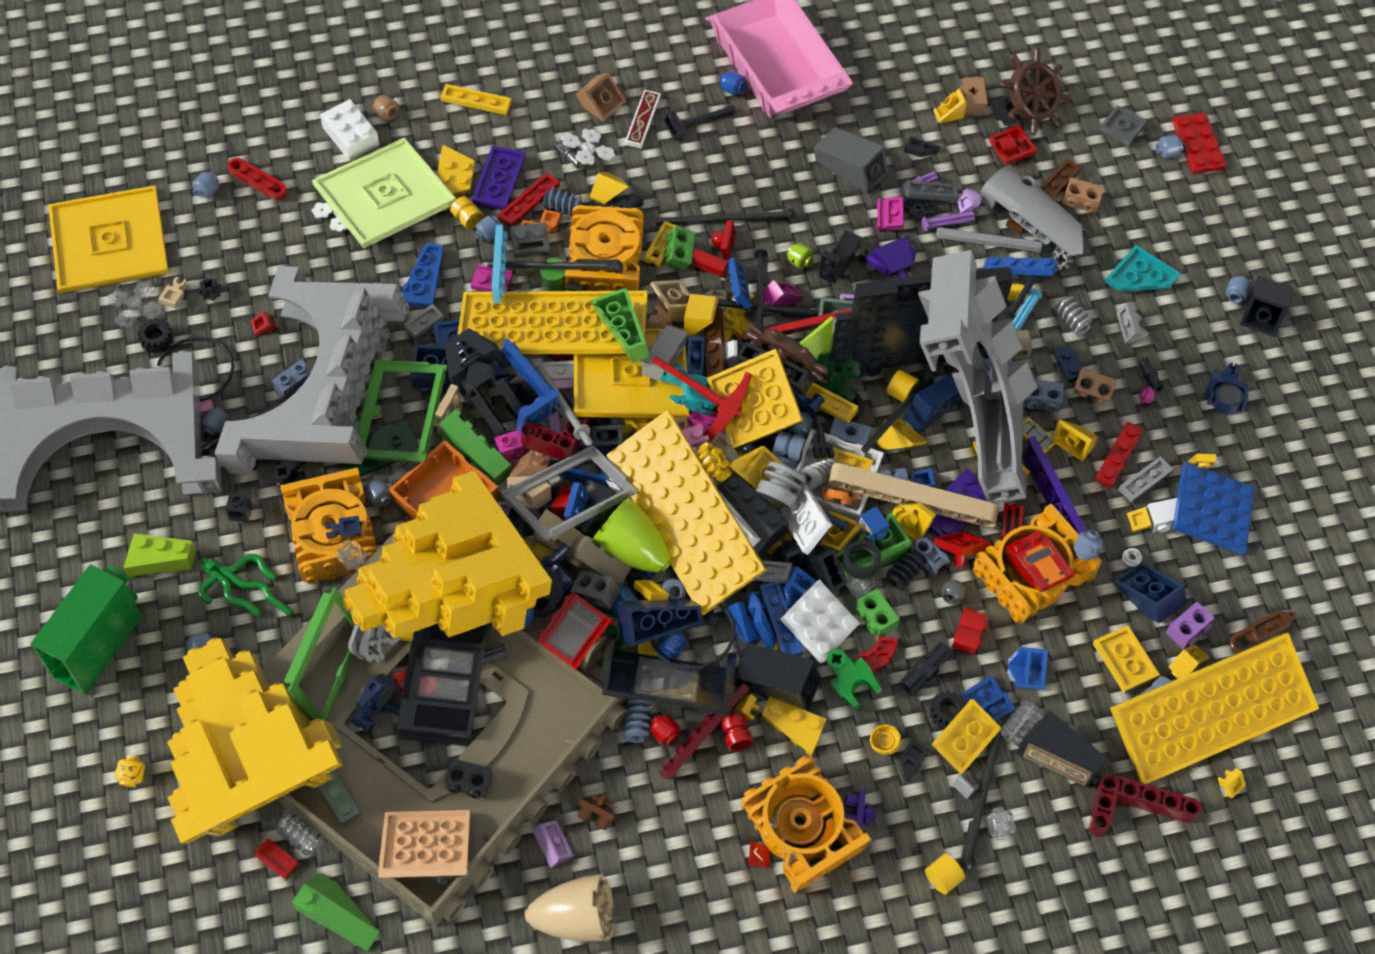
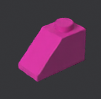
M773 280L764 290L763 303L787 307L801 300L803 296L794 284Z

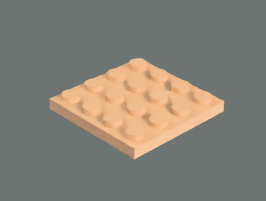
M470 810L385 812L378 870L379 878L467 875Z

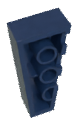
M690 598L663 601L616 602L620 637L632 647L703 624L701 605Z

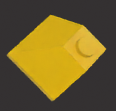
M898 418L876 444L880 448L888 450L924 445L928 441L901 418Z
M1064 420L1058 421L1052 437L1057 441V446L1082 462L1093 450L1098 440V436L1094 432Z

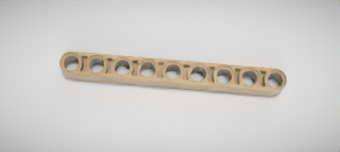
M835 463L832 465L828 484L834 488L899 505L921 503L938 515L984 527L996 526L999 506L994 503L845 464Z

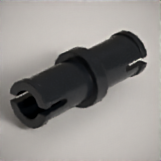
M1143 357L1139 359L1137 363L1143 372L1144 379L1148 381L1155 393L1162 391L1164 385L1158 377L1157 370L1152 367L1149 358Z

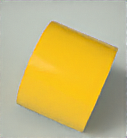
M899 369L893 376L886 393L903 402L919 384V379Z
M943 854L925 869L928 880L944 895L948 894L965 879L962 868L948 854Z

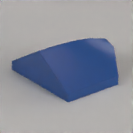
M797 566L794 567L784 587L785 598L789 608L816 582V580Z
M1020 647L1010 657L1008 673L1016 687L1044 690L1048 649Z

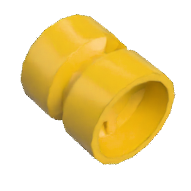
M467 196L456 199L450 208V212L456 219L460 220L467 230L474 229L476 224L484 217L483 213L474 206V203Z

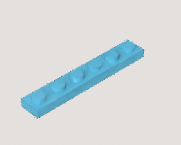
M503 224L496 225L492 275L494 304L501 303L502 296H505V263H507L508 234L507 231L504 232Z

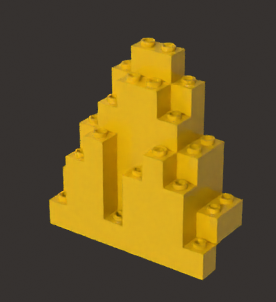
M472 471L453 477L451 492L432 497L429 502L419 504L417 519L396 525L395 535H393L394 543L382 547L380 561L359 568L358 585L345 589L343 605L347 611H350L354 624L358 625L362 632L384 625L386 631L390 632L394 639L438 624L440 629L445 631L449 638L491 622L496 630L498 629L502 636L524 629L527 609L535 607L538 598L550 594L552 580L477 473Z
M213 638L207 642V645L201 648H193L188 651L187 655L183 656L190 675L186 676L187 679L181 681L179 686L174 688V692L181 707L177 708L184 728L172 736L173 739L167 741L175 759L170 763L180 784V788L174 790L173 795L169 796L168 800L176 816L171 819L180 842L183 844H189L207 834L221 836L239 827L236 819L303 785L316 788L334 779L331 771L343 766L336 750L342 747V744L333 724L319 718L308 722L306 715L293 701L294 697L288 691L289 686L283 683H276L269 687L256 655L244 650L235 655L236 658H234L227 642L221 638Z

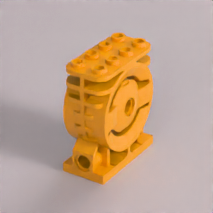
M584 205L574 207L570 228V262H577V259H619L623 263V270L620 273H615L614 270L566 269L565 284L567 282L586 284L585 291H618L627 288V291H639V262L642 252L644 213L638 208Z
M358 468L280 485L289 520H291L294 550L303 582L315 584L320 580L335 579L345 574H355L377 551L371 521L364 507L366 499ZM359 516L362 537L341 539V535H337L333 539H327L326 533L332 532L333 529H326L325 523L334 522L339 524V518Z
M1050 504L1045 507L1043 513L1031 520L1030 525L1012 530L1002 541L998 540L995 542L994 547L989 546L985 552H979L974 561L973 571L978 578L985 582L987 589L996 595L1001 606L1007 608L1012 619L1015 622L1024 623L1028 617L1035 616L1038 610L1042 611L1055 603L1068 585L1080 586L1086 581L1088 583L1092 581L1099 570L1102 560L1097 557L1086 561L1076 555L1074 544L1079 534L1057 509ZM1038 530L1050 539L1075 575V577L1044 592L1038 591L1010 566L1007 571L1008 579L1005 577L1006 562L1008 563L1005 546Z
M807 755L800 758L794 767L790 768V766L782 769L779 772L780 775L776 778L769 777L761 783L763 786L758 789L753 787L746 791L740 805L742 809L747 811L749 820L754 822L755 829L760 831L762 840L768 849L784 860L782 870L790 881V887L794 893L802 890L862 852L871 841L868 834L862 832L856 821L844 818V808L840 796L828 783V779L823 778L821 775L822 770L820 767L815 766L813 756L808 758ZM817 795L819 796L815 801L809 800ZM792 796L807 797H795L785 801L777 811L775 825L771 827L774 809L782 800ZM832 814V818L826 821L825 832L822 838L815 845L800 849L785 843L804 846L813 842L822 830L823 818ZM801 817L804 820V824L798 825L794 818ZM837 839L842 848L836 852L830 851L831 846ZM818 858L821 860L813 868L807 863Z

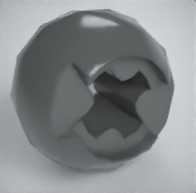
M949 580L943 584L941 595L947 603L957 604L965 598L966 589L962 582Z

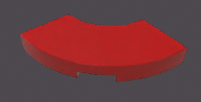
M878 637L877 644L873 649L865 653H858L857 660L861 657L871 668L872 673L882 669L894 656L898 638Z

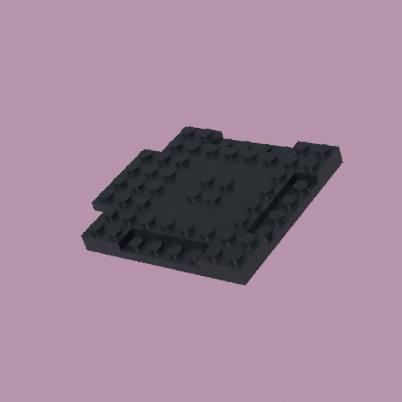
M1010 266L976 270V280L996 276L1003 298L1007 301L1013 283ZM932 275L857 283L852 311L838 313L834 316L828 352L829 361H842V363H846L848 358H853L855 362L860 363L859 369L861 374L858 377L879 375L884 367L910 366L918 363L928 364L920 344L921 325L928 324L929 319L918 293L931 290ZM999 314L992 319V322H997ZM977 342L981 356L989 359L985 347L980 342ZM940 354L937 361L945 362L946 359L943 354Z

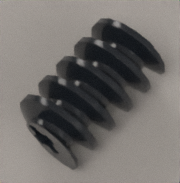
M909 549L908 553L904 554L885 574L886 579L893 587L903 591L904 585L908 586L910 584L909 580L913 581L915 579L914 575L919 576L920 571L925 570L924 564L927 563L925 556L917 549Z

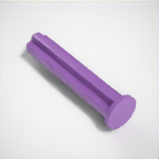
M969 211L928 219L923 217L922 227L924 231H928L931 228L971 222L975 220V214Z

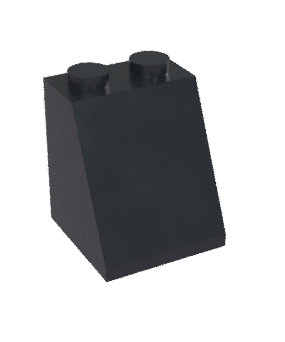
M1258 275L1240 325L1275 337L1288 309L1293 287Z

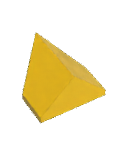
M958 89L956 92L951 93L938 108L933 109L939 123L964 118L967 102L962 91Z
M608 172L598 173L590 199L606 205L610 199L629 186L622 178Z

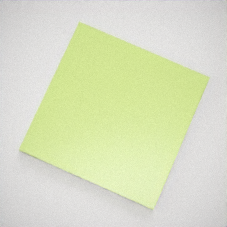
M405 137L312 180L314 187L363 248L451 207L456 200V197Z

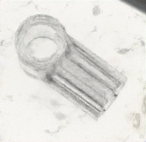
M719 433L714 437L713 447L716 446L717 449H721L728 462L740 457L731 445V439L727 434Z

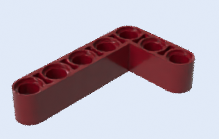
M577 417L581 425L590 426L594 417ZM569 419L561 433L533 423H526L521 428V444L523 447L559 460H564L574 455L582 439L579 440L574 437L575 428Z
M1106 774L1102 777L1096 789L1089 821V831L1092 835L1098 837L1106 834L1112 823L1116 802L1185 823H1192L1197 819L1202 811V805L1195 798L1117 775ZM1104 784L1111 785L1112 789L1106 788ZM1125 789L1130 790L1133 795H1128ZM1145 796H1150L1153 801L1147 800ZM1166 801L1172 803L1174 807H1169ZM1100 802L1106 803L1108 808L1102 807ZM1186 808H1191L1194 814L1189 813ZM1095 821L1102 822L1104 827H1099Z

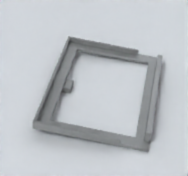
M591 445L501 491V496L546 542L632 497L638 491L627 481L625 475L599 450ZM590 458L623 489V491L549 530L516 498V496L545 481L551 486L561 482L559 474Z

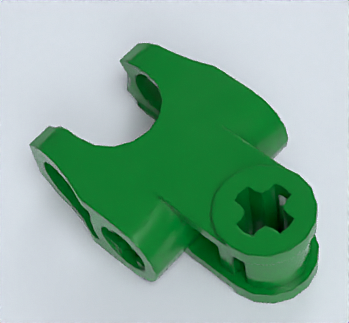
M834 649L830 651L827 656V663L836 677L830 680L829 683L839 697L847 702L855 711L860 708L854 697L857 687L867 685L877 694L882 691L871 668L861 657L853 663L842 650Z

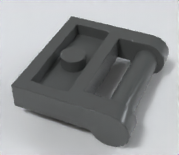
M546 222L510 227L514 259L515 257L525 255L550 254ZM543 242L541 247L518 248V245Z

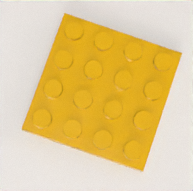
M777 349L707 378L710 389L726 398L738 387L745 371L753 374L746 397L740 407L743 410L742 414L738 418L734 417L725 428L731 448L734 450L746 443L754 442L803 421Z

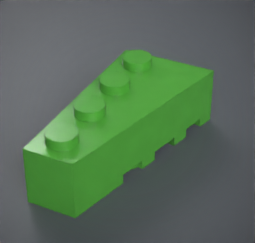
M627 288L591 300L596 315L632 363L651 357Z
M455 409L439 423L442 442L446 440L464 456L471 466L480 470L493 483L499 486L509 477L511 464L494 447L490 449L486 439L482 435L477 436L472 428L473 425L468 420L464 422L460 418L461 413Z
M892 512L886 516V521L889 523L887 535L881 540L875 539L872 541L881 553L880 567L903 557L911 547V540ZM864 534L858 539L869 541ZM844 548L841 552L837 553V557L848 582L854 578L844 569ZM864 552L854 553L850 557L851 562L858 567H868L874 562L873 557Z

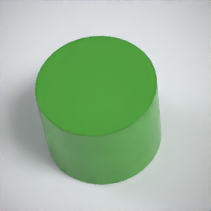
M558 258L547 259V262L551 263L564 262ZM540 269L542 287L547 291L563 290L565 288L566 269Z

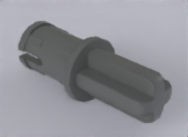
M559 140L556 143V148L564 155L565 160L570 161L576 169L583 166L580 161L576 160L575 156L577 153L574 148L565 146L563 140Z

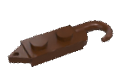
M1279 609L1248 625L1231 636L1229 640L1231 649L1235 653L1244 651L1236 645V642L1244 637L1250 643L1258 645L1290 629L1296 612H1286Z

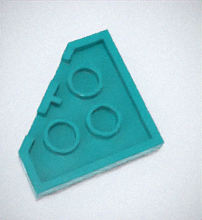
M1135 245L1108 275L1105 283L1119 292L1170 289L1181 273Z

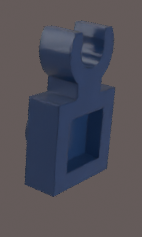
M359 516L339 518V524L334 522L325 523L326 529H333L332 532L326 533L327 539H333L337 535H341V539L362 537Z

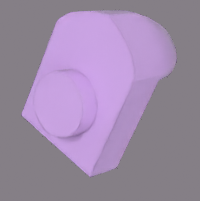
M965 189L963 191L964 195L959 197L957 201L960 213L969 212L980 205L982 195L973 189Z

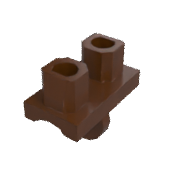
M605 792L601 797L593 795L592 800L597 802V805L583 799L578 804L581 806L578 818L589 822L593 812L597 813L600 816L595 826L603 830H607L612 821L616 822L618 815L603 809L604 806L609 809L613 806L612 802L607 801L608 794Z

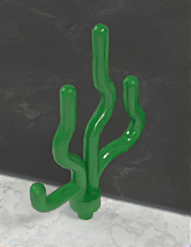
M247 554L232 566H224L214 558L208 559L203 557L200 563L204 565L203 570L211 575L201 585L198 592L199 597L206 604H211L213 601L206 593L207 590L219 581L224 587V597L230 604L244 607L256 617H261L262 611L245 599L236 598L232 595L231 581L242 589L262 590L269 603L289 617L294 615V611L277 599L266 583L262 581H244L234 574L248 562L254 561L266 577L276 581L278 578L277 574L267 567L265 560L261 556Z

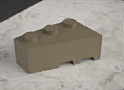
M577 536L571 546V550L565 556L570 560L569 563L576 568L582 567L586 569L587 573L592 571L600 576H611L616 580V583L622 585L631 567L620 562L615 556L610 557L604 552L606 548L601 545L598 548L592 543L593 539L589 536Z

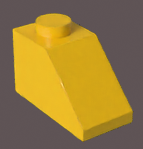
M1194 644L1184 649L1169 668L1176 678H1181L1197 671L1210 657Z

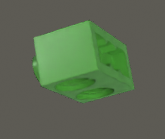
M678 226L668 231L665 239L667 246L663 257H665L664 265L683 271L691 265L695 232Z
M878 589L857 600L856 613L859 618L865 620L871 634H875L877 638L883 637L898 628L900 618ZM871 605L874 609H869L866 606ZM879 620H882V621H884L886 624H880V623H878V621H879Z

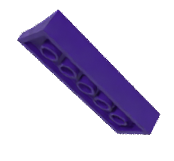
M1035 436L1029 437L1022 454V459L1046 504H1052L1078 534L1087 531Z

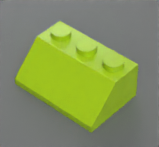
M832 316L800 342L802 346L809 349V352L816 360H819L818 356L820 354L825 355L829 352L834 322Z

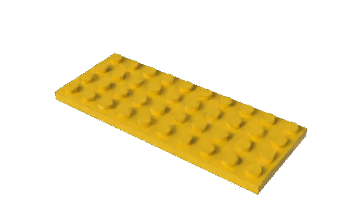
M615 291L505 292V296H502L501 303L494 304L492 292L463 293L458 335L470 328L497 344L501 352L503 341L508 338L511 343L517 345L521 354H625L596 315L591 302L592 299ZM628 291L645 339L648 291Z
M666 410L607 454L610 462L627 477V481L638 491L631 498L659 530L667 545L671 557L669 561L680 581H682L690 598L701 605L702 615L711 611L767 571L670 411Z
M1284 633L1112 706L1110 709L1139 782L1148 784L1319 709L1290 635L1289 633Z

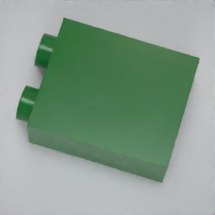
M90 564L30 643L53 679L84 695L87 694L142 618L135 603L138 596L126 586L129 578L118 568L109 565L103 571Z

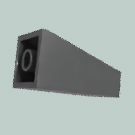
M836 127L813 147L817 162L866 194L888 174L884 146Z

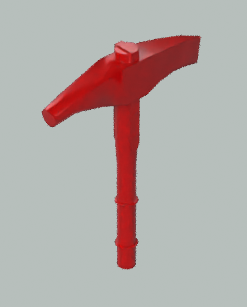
M655 356L652 360V363L659 366L660 369L670 373L719 406L715 421L703 433L704 436L708 435L709 441L717 437L734 417L738 418L742 414L743 410L740 407L746 397L753 374L745 371L743 379L735 391L726 398H723L659 357Z

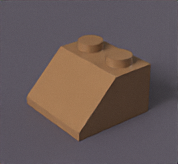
M609 72L597 75L575 94L584 109L601 121L607 119L626 102L625 97Z
M530 450L513 463L509 477L532 476L550 467L552 457Z

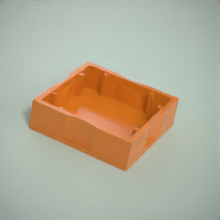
M446 440L427 455L426 462H421L388 489L392 497L391 500L413 520L417 519L419 504L429 502L432 497L451 492L453 477L472 471L477 473L495 500L500 498L498 486L480 470L471 466L464 456Z

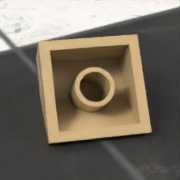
M652 281L651 286L668 312L672 314L673 321L684 322L688 304L685 303L686 295L690 296V293L682 281Z

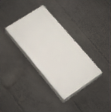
M801 484V491H795L794 493L797 496V500L793 508L787 509L783 507L780 513L789 520V530L801 550L808 555L831 527L832 523L810 488L806 484Z

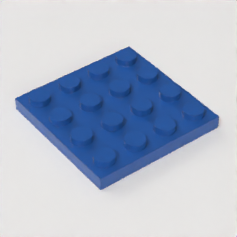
M1185 461L1181 468L1172 530L1244 555L1247 551L1255 487L1206 468H1198V465Z

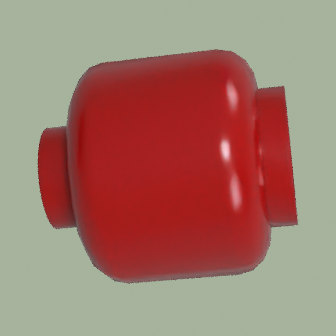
M658 715L651 721L650 733L660 745L667 744L670 746L680 737V726L670 715Z

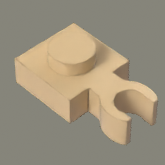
M176 277L172 287L166 286L158 299L159 302L176 309L185 295L183 290L187 287L186 280L184 279L181 284H178L180 281Z

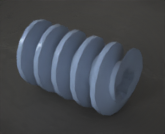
M552 187L551 191H547L543 199L544 208L549 207V209H555L557 212L562 210V213H568L570 216H572L574 207L582 205L581 195L577 199H575V193L568 197V191L564 195H562V189L555 193V187Z
M635 698L633 700L628 699L626 704L625 732L623 734V738L626 741L642 743L645 741L643 737L649 736L650 733L646 729L650 728V724L646 722L651 720V717L647 714L652 712L649 708L653 704L652 701Z

